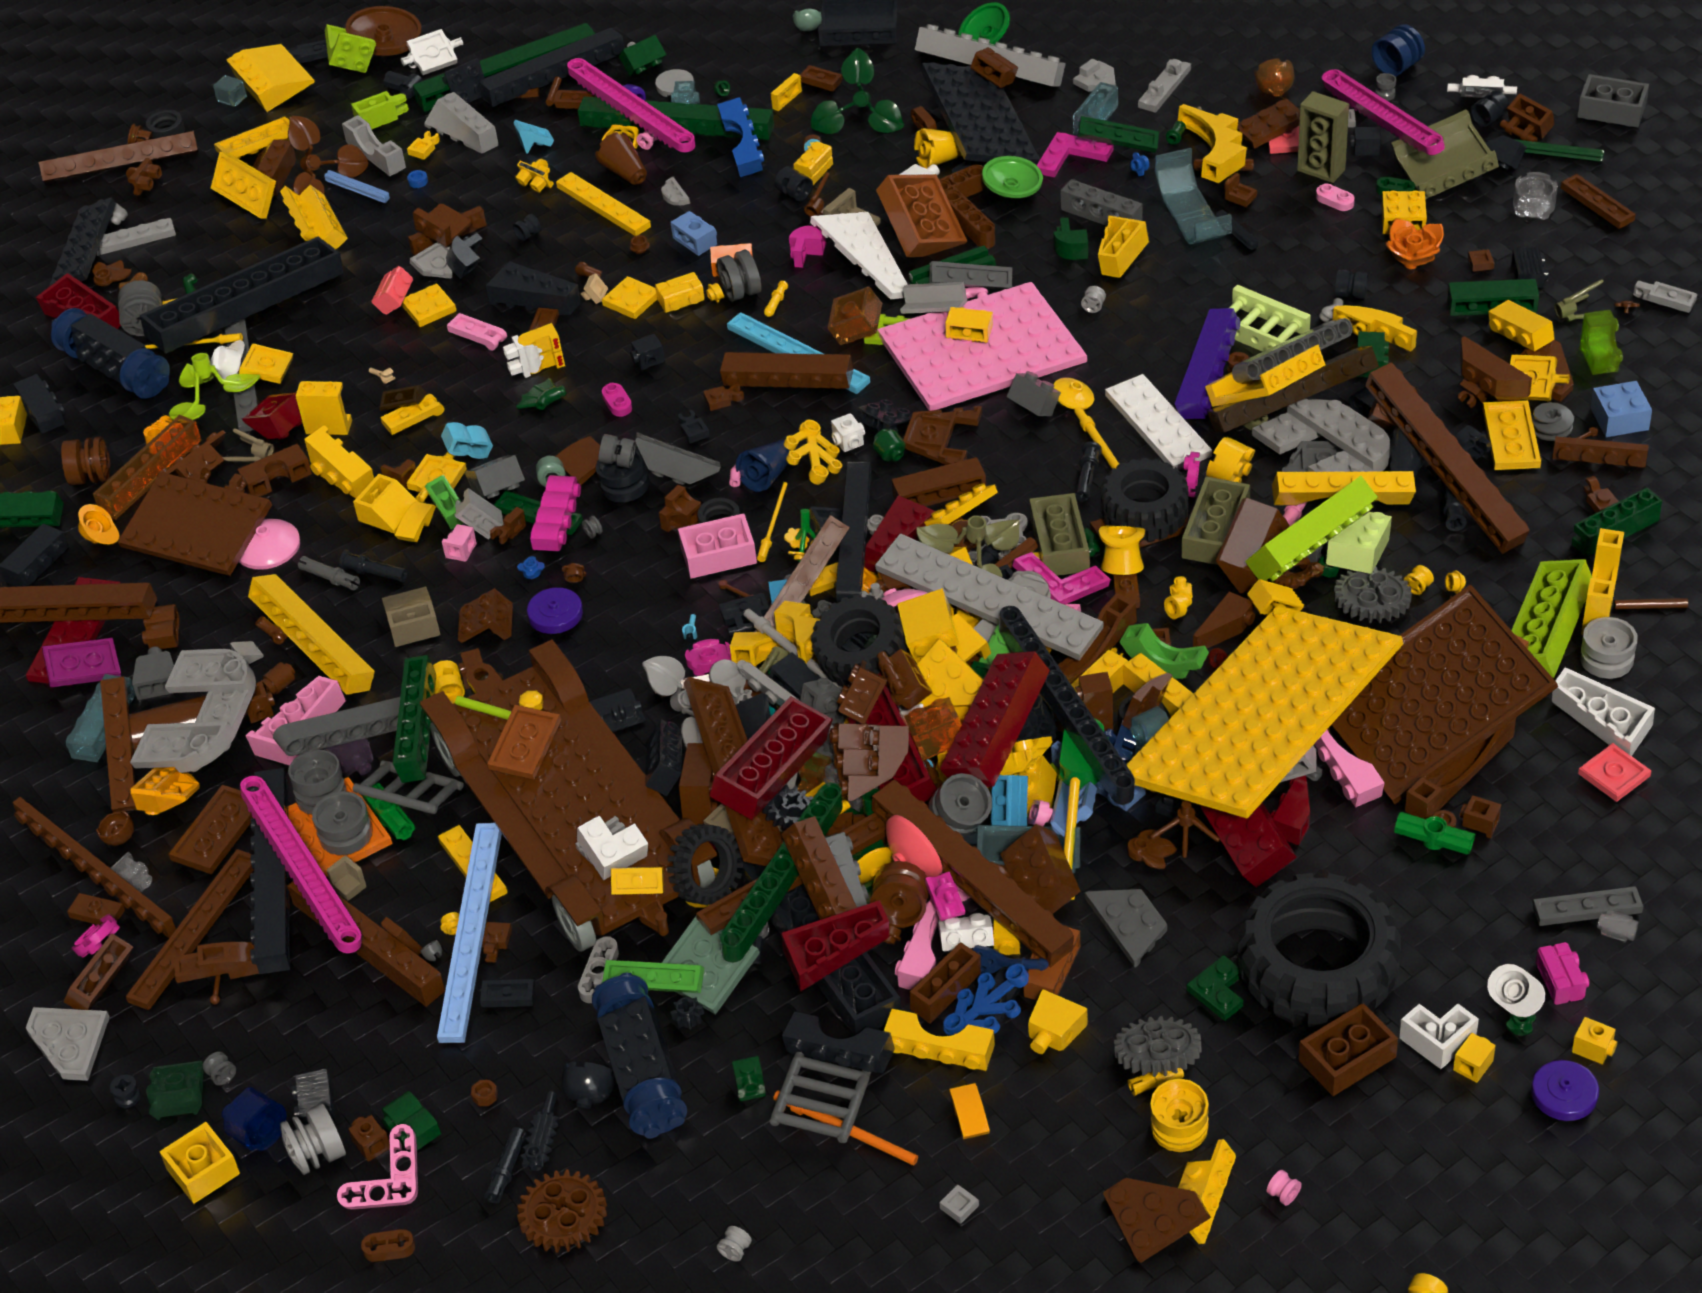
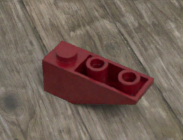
M1306 775L1291 779L1289 791L1282 794L1278 810H1273L1271 813V817L1286 841L1296 845H1300L1309 829L1310 806Z

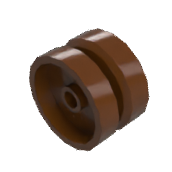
M902 861L885 864L877 871L873 881L870 903L880 900L890 926L905 928L915 925L923 918L929 894L925 884V878H927L925 872L917 865Z

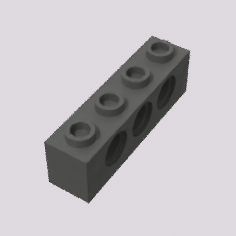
M1072 179L1061 189V210L1106 226H1108V216L1142 221L1143 204L1132 199Z

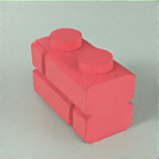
M400 266L386 273L375 293L376 295L372 299V303L386 315L392 312L393 309H397L401 306L413 281V277Z

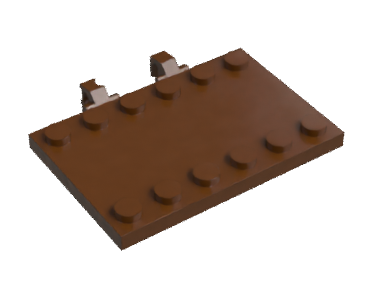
M198 465L193 471V475H190L188 479L160 472L119 538L118 544L122 548L231 576L254 537L256 528L261 525L272 503L269 499L244 493L247 481H245L243 475L234 474L229 481V486L225 485L222 488L207 483L211 473L203 465Z

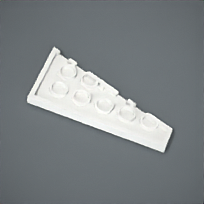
M869 212L811 216L810 223L814 227L818 226L822 230L821 234L826 238L830 237L835 242V247L854 265L858 264L862 268L861 272L864 275H870L875 280V285L890 299L904 298L903 287L908 284Z

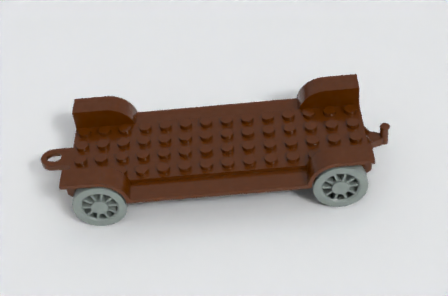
M553 640L530 649L532 667L505 680L500 678L491 665L485 663L473 665L466 673L467 682L475 693L467 697L469 699L512 711L514 705L520 706V695L526 691L536 690L543 696L544 702L541 711L560 714L561 722L534 780L489 770L487 763L506 725V719L452 704L444 691L419 702L431 720V733L444 763L454 776H462L548 899L552 898L557 918L566 936L578 951L583 952L596 944V935L602 936L639 917L643 924L659 932L661 936L669 933L667 914L664 912L663 904L677 898L679 892L673 890L672 887L675 884L669 881V877L673 876L674 873L667 872V867L673 866V862L668 861V855L675 856V852L671 851L670 848L672 845L679 846L675 841L676 837L683 836L682 831L690 829L689 826L695 824L686 817L680 820L659 792L645 786L646 775L590 704L577 672ZM478 672L489 674L485 680H477L474 676ZM598 816L601 817L604 823L616 816L619 822L625 825V828L635 824L648 842L647 857L629 867H663L664 893L612 895L611 876L603 880L594 865L576 849L575 843L578 842L577 828ZM708 841L702 843L695 850L691 861L693 880L701 888L710 885L715 880V873L710 859L716 857L717 852Z

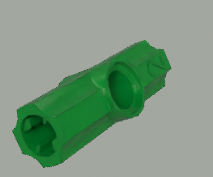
M380 783L372 786L373 788L384 790ZM362 795L378 816L380 823L387 827L396 839L406 840L411 837L415 826L397 804Z
M1400 812L1394 829V833L1421 840L1428 849L1438 850L1444 847L1467 855L1470 854L1475 839V833L1448 826L1443 818L1437 816L1424 819Z

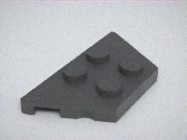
M1301 441L1297 451L1292 454L1289 464L1286 468L1283 467L1282 472H1308V466L1343 451V449L1331 441Z
M1142 889L1088 891L1085 893V900L1134 967L1140 964L1142 956L1147 951L1150 952L1155 946V942L1161 939L1167 932V923Z

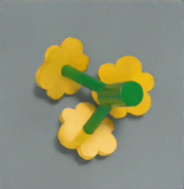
M808 509L800 511L801 528L796 530L789 528L788 533L784 535L785 541L790 543L792 548H799V552L788 551V554L794 556V560L798 562L803 558L805 554L804 549H806L809 542L806 534L809 533L813 538L810 545L816 538L815 533L810 528V510Z

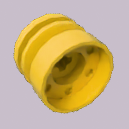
M1185 1079L1168 1080L1159 1085L1152 1094L1150 1103L1151 1129L1155 1140L1160 1146L1174 1152L1191 1151L1200 1146L1207 1137L1209 1128V1103L1206 1093L1199 1085Z

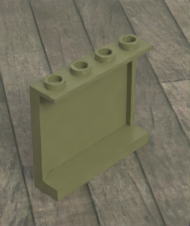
M1467 109L1428 126L1443 137L1445 148L1441 153L1428 155L1423 151L1419 152L1417 148L1414 149L1413 146H1409L1408 142L1405 143L1403 139L1391 143L1395 159L1408 179L1415 183V190L1425 191V199L1499 167L1495 150L1490 151L1471 122Z

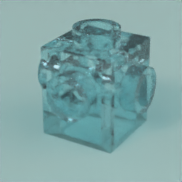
M675 81L674 93H671V102L699 104L700 95L699 92H696L695 82Z

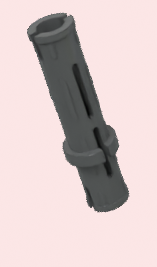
M307 556L300 558L301 561L307 563L306 565L298 562L300 570L330 580L331 584L336 586L342 585L350 590H356L358 586L351 582L360 583L359 577L345 573L339 567L333 568Z

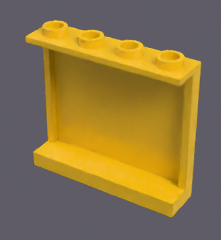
M1315 345L1260 374L1261 378L1258 380L1238 383L1234 380L1231 372L1206 385L1205 388L1212 407L1269 396L1325 366V362L1319 345Z

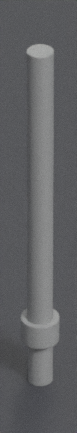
M751 609L745 610L744 616L754 624V627L759 632L766 633L789 653L793 652L798 657L797 646L774 629L766 618L758 616ZM812 658L806 663L812 672L818 674L821 678L828 679L820 665ZM832 682L842 690V686H839L837 682Z

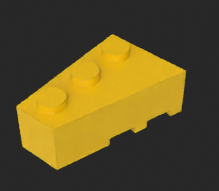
M1108 216V226L1105 227V236L1101 241L1098 252L1102 275L1120 278L1149 242L1146 222Z
M323 425L304 439L311 462L310 468L315 475H320L331 485L334 484L339 487L345 494H350L357 498L374 479L372 468L353 451L347 452L341 446L343 442L339 438L334 440L328 434L329 429Z

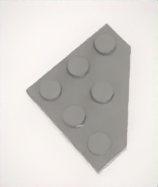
M33 1007L26 1030L62 1079L88 1081L110 1017L107 1011Z

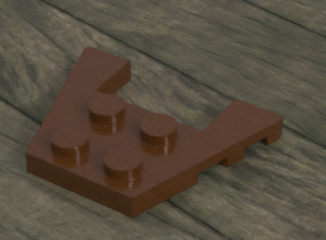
M974 406V410L963 411V408H955L953 412L944 413L941 410L913 412L903 439L906 444L905 449L945 465L966 460V450L947 448L956 423L978 426L982 415V406Z

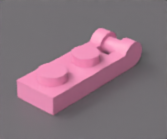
M461 313L447 324L448 332L481 343L492 351L498 347L499 342H503L507 338V333L503 329Z

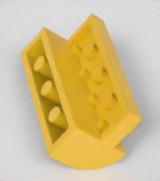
M309 185L300 195L287 186L280 191L284 198L283 202L290 209L288 212L295 219L294 224L301 230L300 235L304 240L308 241L319 236L333 248L338 249L348 239L325 195L312 185Z

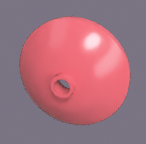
M899 815L890 817L886 822V836L894 862L902 861L917 865L925 872L927 877L940 876L943 870L942 863L927 837L906 818Z

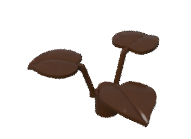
M289 117L288 139L291 146L299 151L309 148L308 152L305 153L306 156L300 161V166L305 172L300 173L294 181L293 191L296 194L300 195L309 185H312L324 194L322 182L315 179L316 175L312 172L319 169L320 165L338 163V173L350 178L356 177L366 170L368 159L355 145L347 144L342 146L337 152L338 160L321 161L317 155H311L312 145L320 141L318 127L314 122L305 117Z

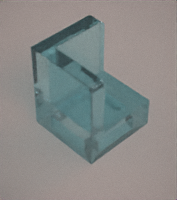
M223 76L213 85L217 101L236 107L247 97L242 80Z

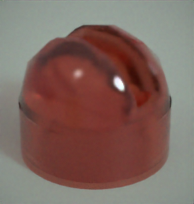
M1214 648L1208 654L1209 663L1216 669L1228 658L1226 652L1220 648Z

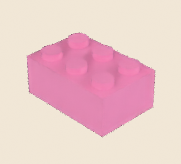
M744 514L678 528L680 546L690 579L757 563L755 544Z

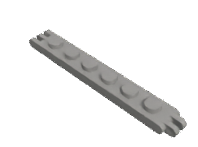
M740 660L737 663L740 674L748 680L749 686L756 692L760 690L767 694L771 704L777 703L781 707L790 696L794 697L751 663ZM828 734V737H827V740H826V741H828V742L830 743L829 734Z

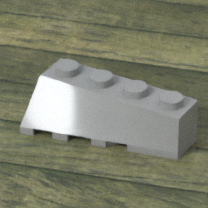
M455 92L446 94L438 99L424 123L425 127L429 129L433 127L442 135L446 133L454 141H463L465 146L482 154L499 146L495 126Z

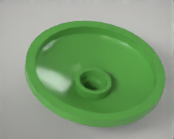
M1001 156L985 164L982 171V180L995 194L1006 198L1019 199L1033 195L1041 188L1043 174L1037 165L1027 159L1016 156Z

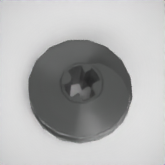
M1549 402L1535 408L1532 421L1536 437L1546 441H1555V436L1567 437L1571 434L1574 416L1566 406Z

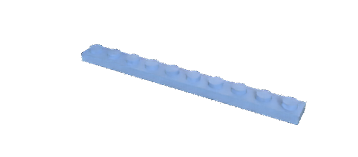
M478 823L475 827L437 1034L439 1043H465L502 835L495 823Z

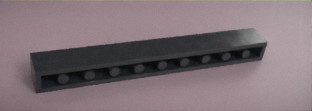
M284 768L255 772V776L265 781L289 819L288 782ZM251 786V792L259 790L258 787ZM251 818V829L255 833V836H251V847L254 854L250 856L251 866L254 869V873L250 874L251 885L254 888V891L250 893L252 907H254V910L250 912L251 923L254 926V930L250 931L251 942L254 945V949L250 950L251 962L253 965H257L259 974L290 970L289 871H286L285 865H282L276 851H273L272 845L269 844L268 838H265L264 832H261L260 825H257L256 819Z

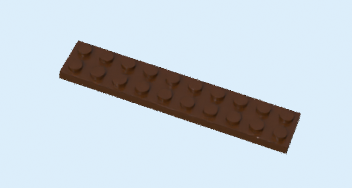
M687 677L684 686L715 776L748 740L729 686ZM725 805L743 861L767 866L783 843L778 826H772L774 821H767V814L762 813V811L753 820H750Z

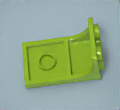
M327 24L325 37L329 65L366 73L376 46L375 40L346 33L345 28Z

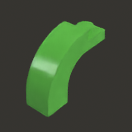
M1148 623L1128 626L1120 640L1121 645L1131 658L1142 653L1165 672L1172 674V677L1176 679L1186 678L1189 670L1201 669L1209 654L1205 645L1175 648L1165 644L1155 635Z

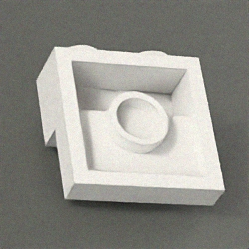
M976 913L969 917H956L946 919L945 921L938 920L942 951L953 950L960 942L969 948H974L975 945L984 947L994 946L993 928L989 915Z

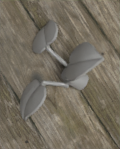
M657 656L644 661L642 665L652 689L662 696L672 695L670 698L671 707L675 711H682L683 714L687 713L693 716L686 718L681 727V734L686 748L688 743H703L694 713L689 710L691 704L686 690L681 691L682 684L680 681L685 677V670L682 664L669 656ZM724 659L715 662L711 666L709 678L712 683L729 686L731 692H736L737 686L744 689L746 678L740 674L737 663Z

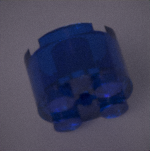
M252 1087L246 1088L231 1104L226 1105L222 1111L226 1134L252 1151L255 1149L263 1151L271 1147L282 1133L279 1130L280 1123L286 1121L287 1118L286 1110L280 1103Z

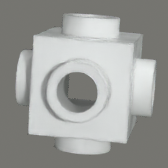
M851 413L831 420L832 439L836 446L839 445L843 452L864 445L863 435H865V429L862 423H858Z

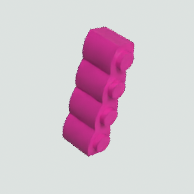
M549 476L545 492L542 496L541 506L537 512L536 522L531 532L530 539L533 550L560 551L562 544H566V531L571 527V515L576 511V498L580 497L581 485L577 483L576 477Z

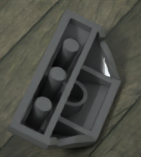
M636 432L635 442L648 469L652 470L651 473L656 476L664 477L666 475L671 477L674 482L684 485L685 483L692 484L719 472L721 468L719 461Z

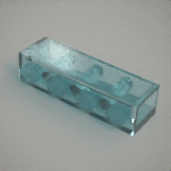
M105 674L102 680L118 678L122 676ZM124 677L126 679L129 707L136 693L131 678ZM100 683L97 684L92 698L88 700L81 717L77 719L73 731L67 736L66 747L73 759L98 762L106 748Z

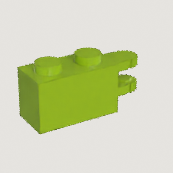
M387 91L351 104L354 117L359 115L369 123L371 130L398 120L399 115L409 110L408 105L404 103L407 100L406 95L390 96Z

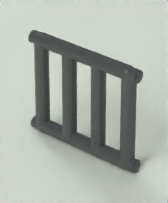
M382 760L380 767L361 784L355 783L352 790L361 795L436 814L438 806L456 789L462 790L464 783L426 771V778L406 796L395 794L405 784L401 782L399 776L384 790H380L372 786L388 772L397 773L393 762ZM433 784L445 786L428 803L416 800Z
M796 1052L771 1114L770 1124L778 1126L780 1123L836 1137L840 1143H846L854 1125L871 1072L859 1071L804 1057L802 1052ZM803 1067L855 1080L857 1084L855 1089H850L798 1076L800 1068ZM794 1086L850 1099L848 1108L792 1095L791 1092ZM788 1104L843 1118L844 1120L842 1126L837 1127L785 1114L784 1110Z

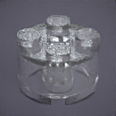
M1541 172L1527 173L1526 177H1518L1515 182L1513 199L1516 215L1542 220L1549 218V214L1554 211L1558 189L1556 180L1555 182L1552 181L1550 175Z

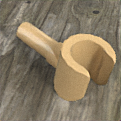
M374 368L369 369V372L379 376L384 384L396 379L391 374L393 373L391 368L384 371Z

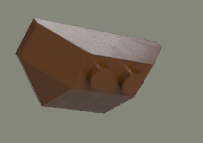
M1467 337L1461 338L1460 364L1461 376L1464 379L1466 378L1481 387L1488 398L1494 402L1518 401L1530 395L1532 384L1530 376Z

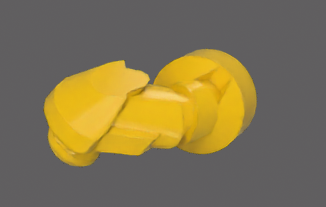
M1183 576L1174 579V584L1170 586V594L1172 596L1167 597L1164 601L1165 611L1172 619L1185 616L1187 608L1192 604V585L1187 583L1186 578Z

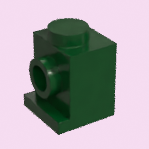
M759 1057L732 1061L739 1100L745 1101L766 1096Z

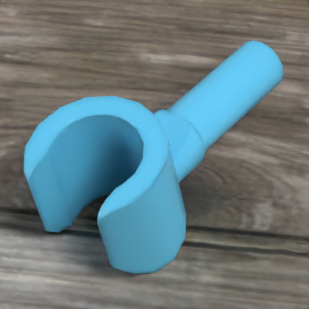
M694 614L690 615L689 624L684 625L682 628L684 639H686L688 633H693V639L697 638V631L694 626L696 615Z

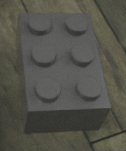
M1589 74L1580 96L1578 117L1587 120L1621 124L1628 127H1639L1647 103L1649 84Z

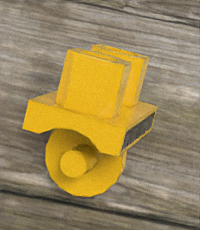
M539 159L537 162H532L531 165L523 161L517 164L520 171L515 178L519 184L526 186L532 180L529 185L534 191L539 193L545 186L551 188L554 185L548 179L550 168H548L546 160Z

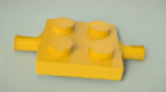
M1511 355L1510 365L1532 378L1531 393L1528 397L1521 400L1551 401L1552 389L1555 383L1569 384V374H1556L1557 358L1555 356Z
M449 452L444 456L426 454L407 481V487L409 490L418 491L419 494L415 499L418 502L424 503L429 495L425 488L427 483L444 475L454 489L467 470L466 463L455 461L453 459L455 455Z

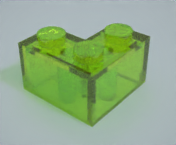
M1611 310L1584 313L1580 348L1592 375L1617 372L1619 364L1623 360L1622 351L1618 349L1615 332L1618 331L1619 324L1617 318L1613 317Z

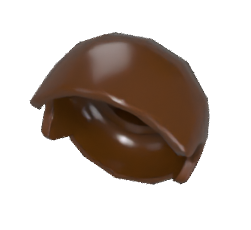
M126 811L108 814L100 822L96 832L105 844L118 846L126 843L132 837L134 822Z

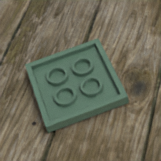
M696 916L662 963L703 966L704 975L701 993H676L692 999L696 997L699 1005H703V1008L716 1014L760 952L757 947L752 945L742 960L734 963L727 962L723 959L721 952L720 935L723 929L710 935L697 920Z

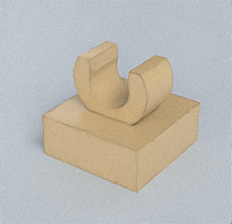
M595 273L589 276L584 286L585 291L581 295L585 300L592 299L597 304L602 302L608 287Z

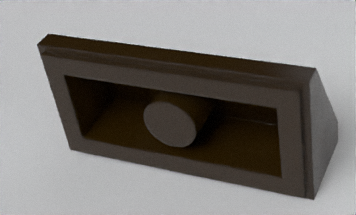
M420 385L384 391L379 410L384 411L416 405L427 393Z

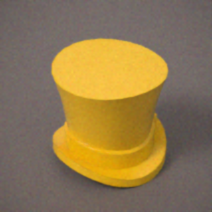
M1127 526L1100 527L1099 536L1106 545L1101 569L1104 572L1117 575L1141 572L1144 569V564L1140 554L1139 542L1145 535V529Z

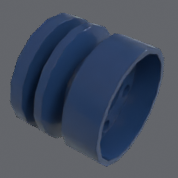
M1400 24L1374 42L1371 55L1375 65L1382 73H1389L1396 77L1422 59L1425 54V45L1421 35L1413 27L1407 24Z

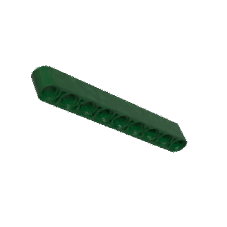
M836 783L822 785L797 822L815 816L825 836L843 809L840 786ZM785 842L777 850L720 935L722 957L727 962L734 963L744 958L799 875Z

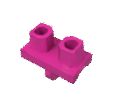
M950 872L937 877L925 878V884L940 921L965 915L966 910Z

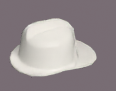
M238 340L229 347L219 346L214 350L210 364L215 365L216 371L222 379L238 373L245 346L243 341Z
M1505 964L1499 966L1491 973L1488 979L1487 988L1490 996L1500 1006L1517 1017L1534 1015L1541 1009L1545 1001L1543 985L1517 965Z

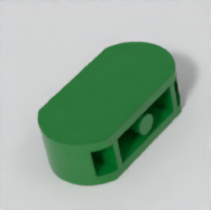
M1095 719L1104 732V725L1099 720ZM1064 729L1060 755V779L1068 786H1070V780L1073 777H1077L1080 780V788L1088 782L1095 785L1099 782V779Z

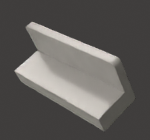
M964 282L905 285L903 293L906 304L900 311L901 314L946 312L950 310V307H963L968 302Z

